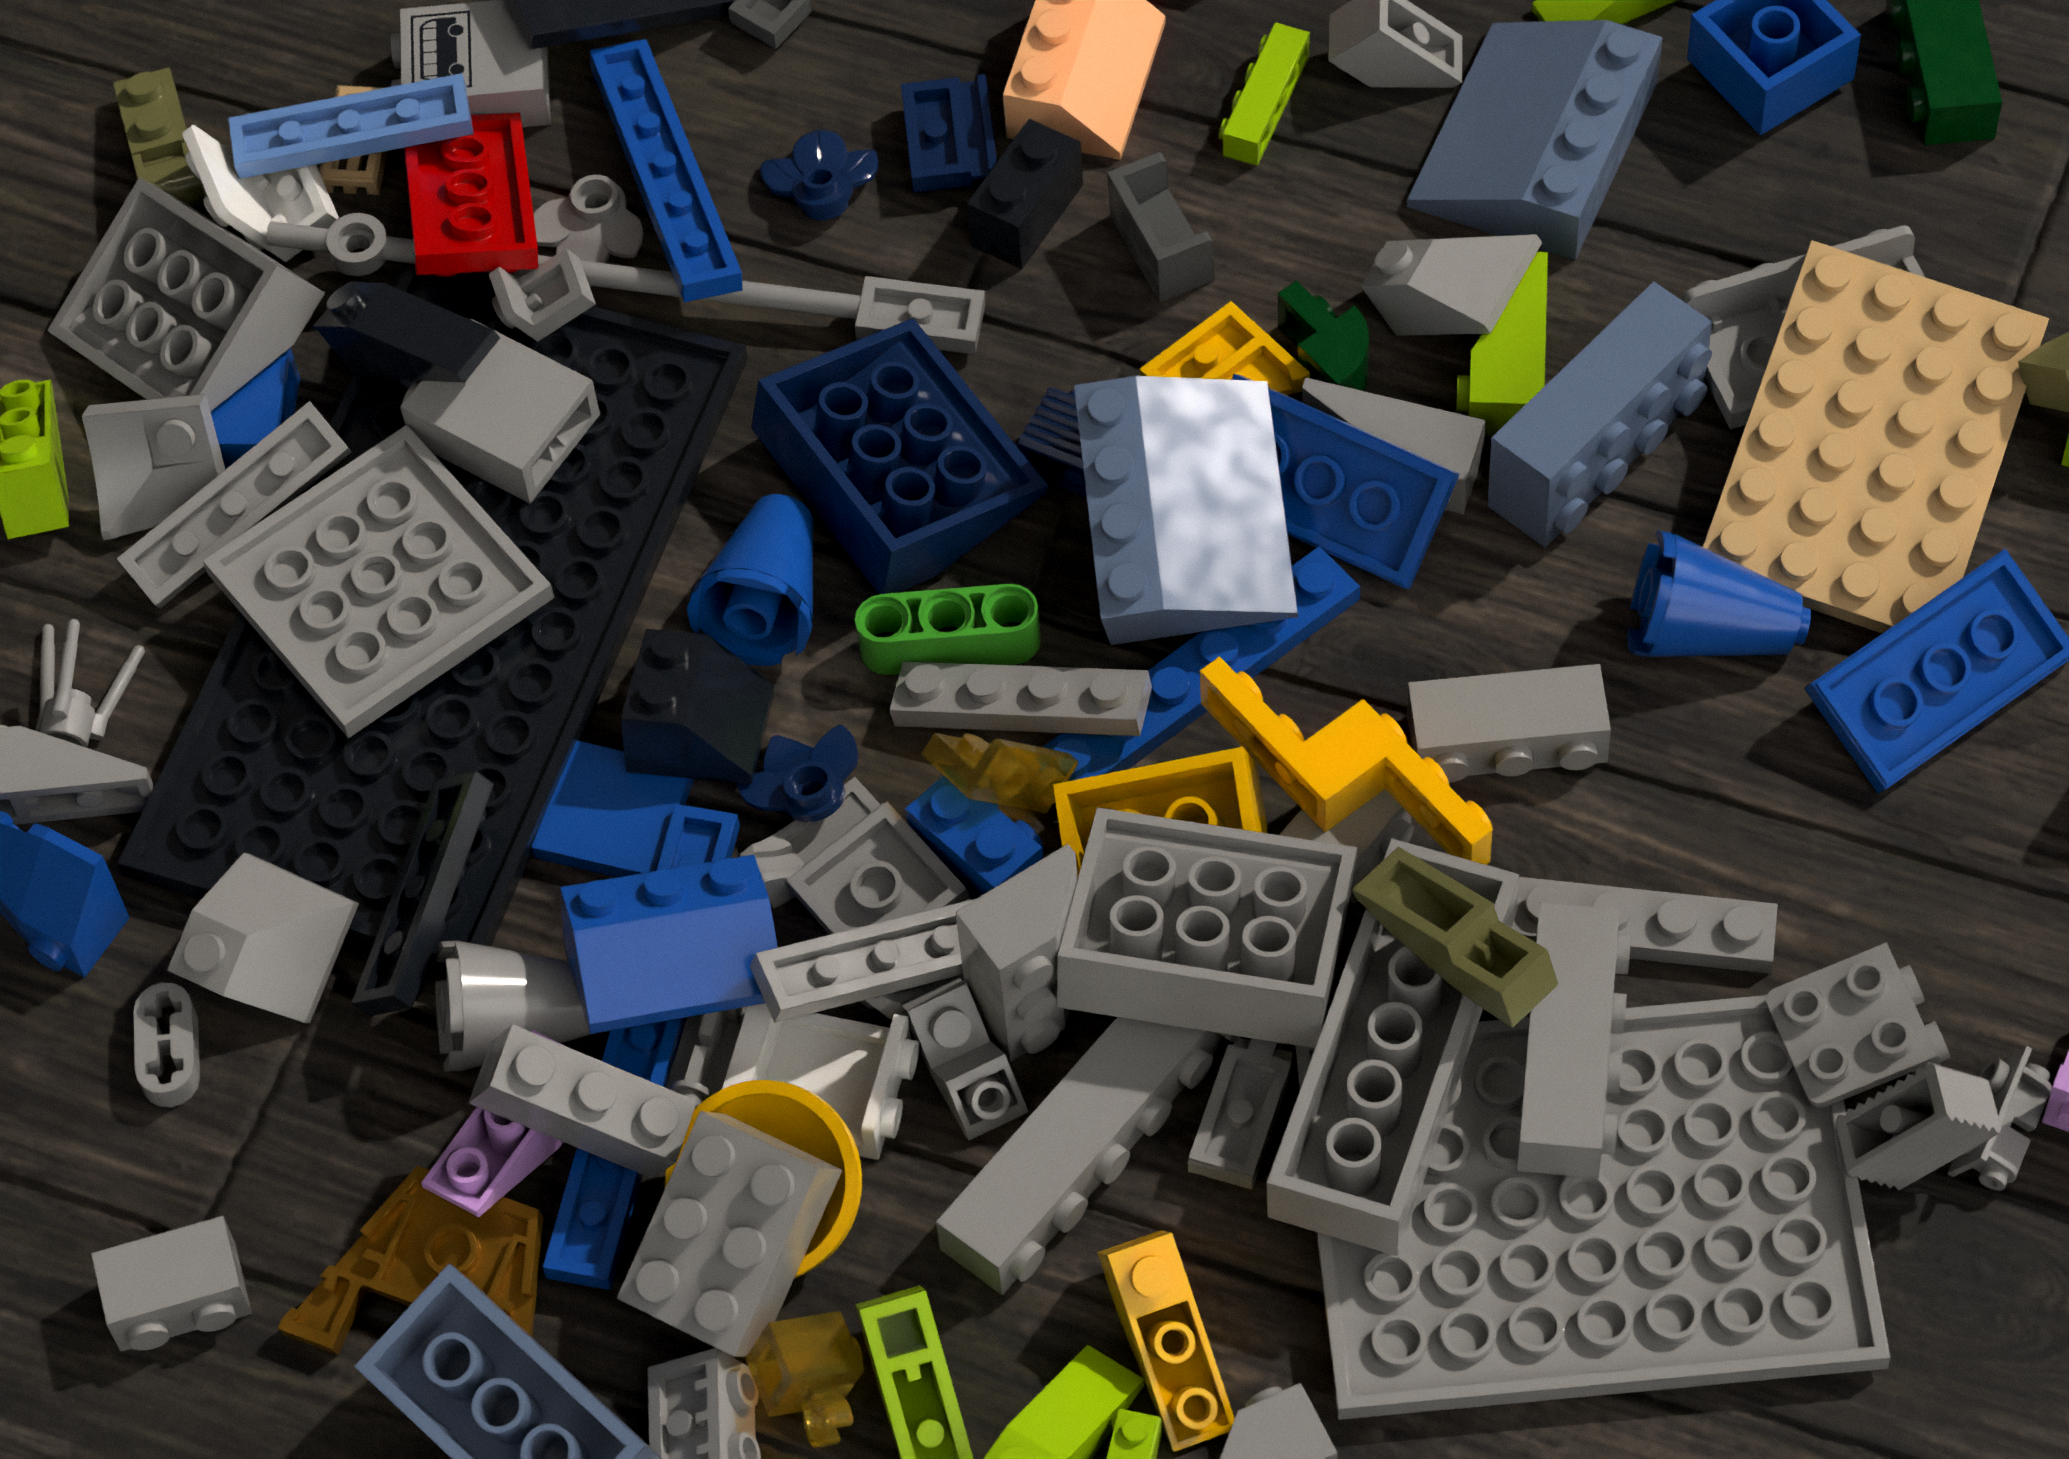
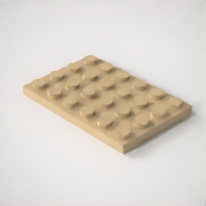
M1811 240L1703 547L1801 593L1803 607L1879 633H1884L1963 578L2027 387L2023 382L2018 361L2040 347L2049 318Z

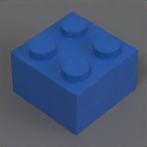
M1715 0L1691 14L1687 60L1761 136L1854 80L1861 34L1827 0Z

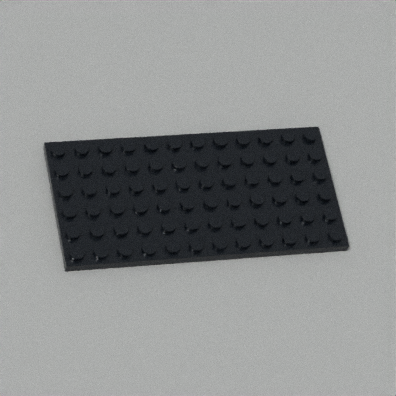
M407 263L396 286L397 289L470 320L473 319L593 380L600 412L599 417L531 503L435 455L552 586L554 598L350 738L344 734L239 611L118 861V866L123 876L203 898L243 853H249L358 902L359 905L345 939L373 947L434 781L477 771L494 785L485 807V821L475 834L465 862L466 872L464 878L455 889L445 916V930L438 942L456 940L491 947L532 854L531 847L576 741H581L748 361L746 345L594 306L537 342L517 327L511 329L500 320L492 305V298L496 294L491 280L464 273H458L453 276L416 275L415 264ZM353 375L329 424L352 452L304 492L404 427L405 422L400 407L407 390L418 380L361 378ZM437 942L429 963L446 967V962L436 963Z

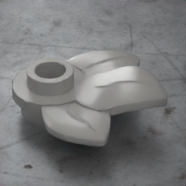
M589 175L581 178L574 184L568 198L545 202L534 213L537 245L557 247L556 254L567 248L582 261L606 263L610 254L622 258H634L643 242L642 224L639 218L627 210L623 190L613 180L603 175ZM603 205L602 207L592 209L594 206Z

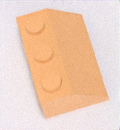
M1035 0L1003 93L1006 137L1014 139L1028 119H1032L1080 141L1081 153L1121 160L1166 23L1165 15L1147 0Z

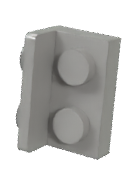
M717 1348L648 1367L649 1447L662 1459H761L755 1432V1406L759 1399V1389L752 1369Z

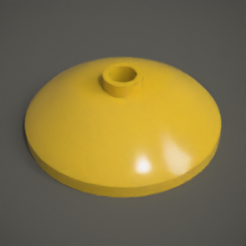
M773 1080L746 1081L726 1087L708 1097L693 1112L678 1159L699 1112L705 1111L727 1114L842 1170L795 1278L815 1269L826 1261L844 1241L853 1225L860 1204L862 1192L861 1161L857 1146L847 1125L840 1115L822 1098L807 1089L786 1082ZM677 1162L666 1169L665 1188Z

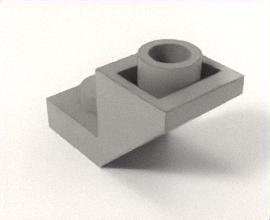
M959 977L901 1005L904 1015L908 1016L909 1027L916 1041H919V1051L922 1059L969 1141L1028 1113L1005 1053L990 1041L965 981Z

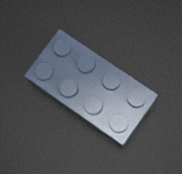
M1653 281L1491 437L1488 507L1544 548L1561 531L1565 534L1573 531L1584 518L1588 505L1601 492L1609 494L1614 491L1625 477L1628 466L1641 453L1645 455L1651 454L1663 441L1668 427L1681 414L1684 416L1692 414L1702 403L1708 389L1707 385H1705L1707 365L1712 356V351L1709 349L1712 321Z
M450 1263L354 1366L452 1459H662L482 1290Z

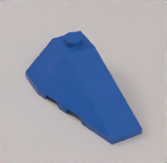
M0 811V913L29 945L28 950L37 961L54 971H60L64 966L85 978L130 918L104 857L70 838L37 823H34L27 833L23 832L13 824L14 821L8 813Z

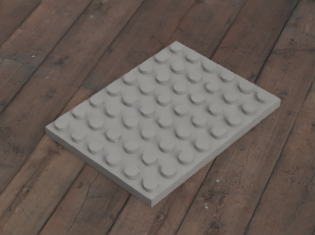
M1767 995L1626 1008L1624 1033H1611L1609 1053L1622 1054L1619 1094L1606 1093L1605 1113L1618 1114L1615 1155L1601 1154L1599 1179L1517 1171L1530 1017L1523 1018L1513 1028L1501 1020L1478 1022L1398 1256L1316 1232L1338 1420L1888 1369L1890 1353L1858 1176L1852 1178L1846 1170L1835 1125L1838 1114L1846 1116L1845 1103L1842 1100L1824 1108H1817L1810 1104L1766 1002ZM1294 1045L1300 1092L1315 1048Z

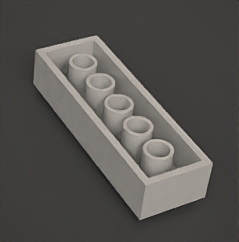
M1391 838L1384 859L1399 846L1494 904L1499 921L1512 927L1517 912L1519 874ZM1367 909L1363 915L1267 1180L1268 1218L1398 1256L1483 1008L1458 991L1414 955Z

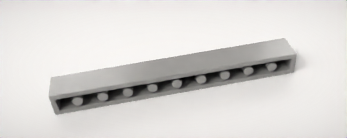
M1383 790L1326 833L1302 809L1279 835L1357 847V857L1349 902L1353 904L1358 900L1355 898L1352 889L1384 860L1391 838L1408 843L1412 837L1414 826L1411 825V815L1386 790ZM1117 1017L936 1221L940 1250L1002 1296L1016 1279L1021 1282L1026 1281L1041 1264L1045 1256L1044 1247L1059 1230L1066 1233L1079 1222L1087 1208V1198L1101 1182L1110 1184L1121 1174L1130 1158L1129 1150L1143 1134L1152 1136L1162 1127L1171 1112V1102L1185 1086L1193 1089L1203 1080L1212 1065V1055L1226 1039L1234 1042L1236 1037L1240 1036Z

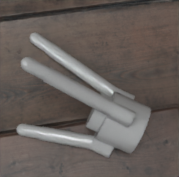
M71 619L67 623L57 690L55 692L54 627L51 624H45L42 628L40 660V712L35 731L87 748L89 739L99 741L104 739L107 721L133 677L145 653V649L141 645H137L132 649L95 713L94 708L91 707V697L82 691L71 689L78 648L79 621Z

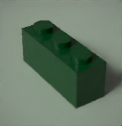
M1886 0L1888 25L1890 29L1898 28L1901 38L1897 41L1896 45L1898 71L1900 75H1909L1911 87L1907 88L1906 96L1908 117L1911 123L1919 122L1924 146L1995 139L2002 107V98L1979 0Z

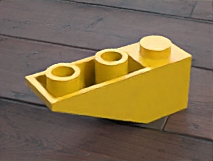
M1160 1230L1097 1252L1119 1319L1143 1379H1145L1146 1387L1158 1417L1161 1418V1424L1172 1451L1175 1452L1230 1432L1235 1418L1172 1232Z

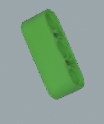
M1015 584L880 594L862 602L855 616L856 633L862 663L869 670L882 675L900 674L903 661L1017 665L1034 657L1040 648L1041 634L1036 598L1029 589ZM1008 622L1021 623L1020 625L1015 627L1001 626L1004 623ZM946 627L958 628L957 630L948 633L939 631L940 629ZM883 632L895 633L894 635L885 638L876 637V635Z

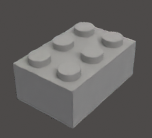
M700 1111L617 1299L734 1357L760 1356L842 1170L727 1114Z

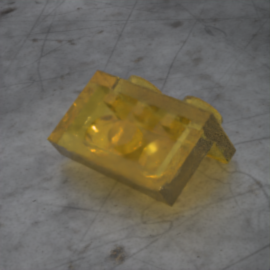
M934 733L921 753L968 799L1048 813L1053 803H1055L1053 784L1067 782L1078 765V761L1070 753L1002 739H994L988 744L983 739L969 733H965L962 738Z

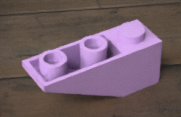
M535 1030L532 1031V1033H535V1034H537V1035H539V1036H542V1037L547 1038V1039H549V1040H551V1041H554V1042H556V1043H559V1042H557V1041H555V1040H553V1039H551V1038H549V1037H547V1036H545V1035H543V1034H541V1033H539V1032H537V1031H535ZM476 1107L421 1184L424 1189L480 1217L556 1152L564 1142Z

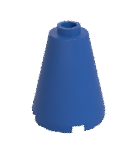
M771 494L760 498L754 504L692 589L687 606V614L690 627L695 633H699L701 629L747 665L772 666L780 664L783 655L796 651L797 656L804 651L813 627V516L802 502L789 495Z
M1656 531L1655 536L1659 545L1648 543L1632 594L1630 609L1637 610L1639 617H1641L1640 630L1628 627V649L1632 654L1643 657L1788 655L1794 644L1803 645L1810 627L1811 610L1810 608L1803 607L1801 593L1672 532Z

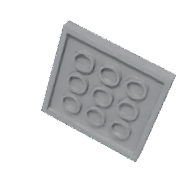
M405 425L202 560L210 578L348 738L554 598L552 586L408 425Z

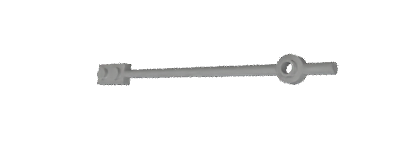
M365 213L344 215L333 222L329 229L270 222L267 228V245L329 253L333 266L338 271L350 276L371 274L378 270L386 260L415 264L413 239L386 236L383 224L374 216ZM358 248H365V249H366V250H364V251H362V252H357V253H353V252H352L353 250L358 249ZM538 255V266L552 257ZM580 260L589 286L681 297L673 274L670 271ZM533 269L518 270L509 274L522 277ZM865 276L862 295L742 281L743 291L699 299L856 319V340L914 318L939 350L975 355L985 308V291L870 276Z

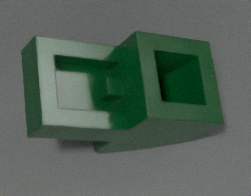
M1297 280L1278 292V329L1298 347V362L1310 372V379L1365 391L1368 381L1369 332L1366 321L1354 305L1336 318L1332 307L1320 295L1312 296Z

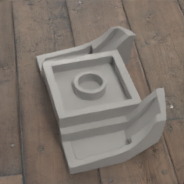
M856 777L844 784L845 799L840 808L829 817L814 822L795 820L780 831L760 842L752 844L740 853L741 857L755 855L773 908L796 897L829 935L972 900L969 897L967 888L888 802L880 805ZM964 975L859 1002L869 1009L878 1010L888 1019L892 1020L894 1014L905 1016L901 1008L902 1004L959 977L964 981Z

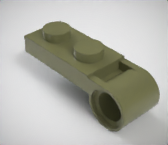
M170 67L154 72L138 73L131 78L113 82L137 178H143L193 208L203 206V199L206 197L203 183L192 172L185 159V155L189 150L182 132L187 127Z

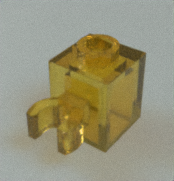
M841 1311L769 1322L745 1358L768 1416L803 1411L805 1432L813 1448L838 1444L841 1439L836 1428L851 1426L853 1423L852 1412L845 1398L865 1370L862 1351L858 1341L850 1335Z

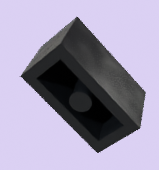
M1028 119L967 202L971 246L1019 269H1023L1083 186L1081 142L1032 119Z

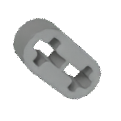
M162 982L144 990L135 1002L133 1011L135 1073L143 1094L151 1103L160 1107H174L185 1103L198 1089L200 1080L198 1017L190 995L183 987L174 983ZM173 1006L176 1013L171 1014L169 1019L170 1034H162L156 1019L161 1017L163 1007ZM171 1055L178 1071L172 1073L170 1083L160 1084L157 1077L161 1076L164 1071L163 1056Z

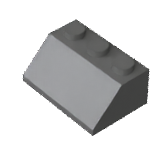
M1069 844L955 911L964 981L968 985L985 1029L1010 1062L1026 1052L1033 1054L1044 1050L1056 1040L1060 1031L1066 1027L1069 1009L1057 1007V955L1078 880L1076 855Z

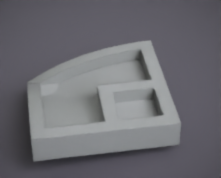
M206 394L88 405L82 415L94 470L103 540L114 539L156 527L226 470Z

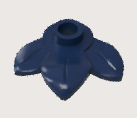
M813 130L797 140L793 147L792 157L765 160L760 166V172L765 187L772 194L793 197L795 203L802 208L804 215L811 219L828 220L845 212L848 208V200L852 195L853 189L871 181L878 171L879 163L875 150L847 152L844 140L837 133L827 130Z
M838 725L821 737L814 748L780 735H774L769 741L764 756V771L754 774L752 784L736 783L738 791L747 805L761 811H785L791 818L802 822H814L825 819L835 813L845 799L843 782L858 764L859 753L855 739L851 732L843 725Z

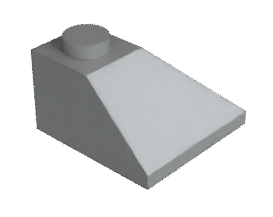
M1537 234L1387 241L1377 254L1373 266L1361 284V288L1396 336L1490 334L1542 242Z
M243 853L192 909L168 971L224 997L303 1023H310L359 903L254 855Z

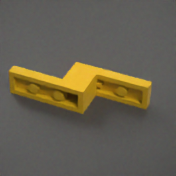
M1220 656L1200 670L1201 704L1325 833L1380 792L1386 790L1449 855L1485 865L1490 863L1493 828L1486 813L1478 804L1471 800L1465 803L1451 789L1448 778L1442 768L1430 757L1422 759L1407 744L1403 730L1388 714L1383 713L1379 715L1362 699L1304 741L1300 729L1290 717L1285 714L1277 716L1264 703L1260 689L1247 673L1243 671L1235 673Z

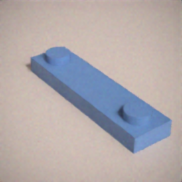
M463 73L228 118L234 166L239 179L474 134Z

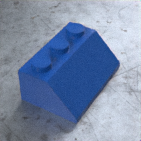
M755 855L726 858L718 861L560 887L563 946L590 1034L765 1003L750 969V964L756 953L775 949L778 946L769 896Z

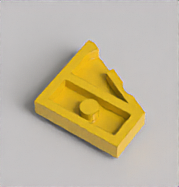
M1232 301L1139 369L1140 376L1231 380L1234 374H1239L1253 381H1267L1269 388L1284 395L1302 392L1305 378H1310V372Z

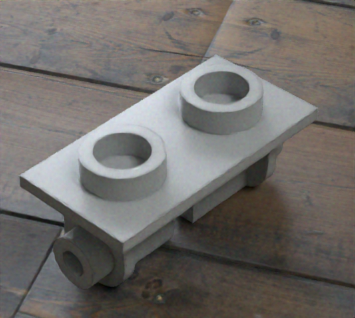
M747 1007L687 1017L668 1078L667 1089L696 1100L695 1108L708 1097L722 1090Z
M2025 1046L2001 1059H1992L1981 1072L1979 1077L1989 1080L2001 1131L1993 1138L1955 1158L1947 1173L1950 1176L1954 1177L1973 1168L1981 1173L1979 1181L1984 1186L1998 1191L2004 1190L2006 1183H2012L2016 1180L2031 1140L2010 1128L2013 1122L2027 1132L2036 1129L2052 1090V1086L2048 1082L2050 1073L2042 1066L2026 1064L2032 1051L2030 1047Z

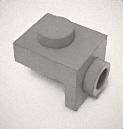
M567 248L539 265V269H533L519 279H516L501 267L489 273L496 294L492 298V305L500 320L511 329L517 327L538 342L596 305L580 258Z

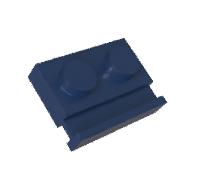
M986 74L977 75V81L960 82V78L955 77L901 84L913 192L972 186V180L985 179L997 163Z

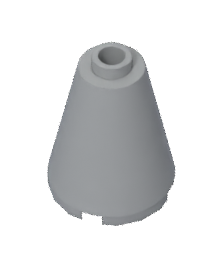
M456 940L438 942L436 963L446 962L447 980L435 981L440 1054L449 1053L443 1064L444 1071L461 1072L482 1066L490 1042L512 1024L530 1032L535 1030L559 1043L591 1035L568 960Z

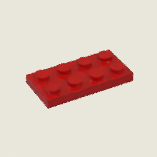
M520 112L471 115L473 135L404 148L416 275L453 276L458 273L494 271L498 267H501L508 273L518 270L539 269L538 245Z

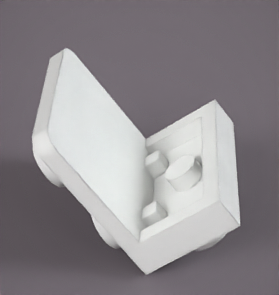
M191 125L182 132L189 150L185 155L186 162L192 172L202 181L208 195L203 199L207 211L220 226L227 227L230 225L241 232L245 239L256 249L262 250L265 248L287 262L302 250L267 245L266 235L270 222L329 229L333 222L339 219L316 164L239 179L234 166L232 150L195 125Z

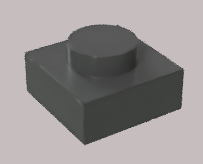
M736 0L728 8L730 23L775 49L812 12L810 0Z

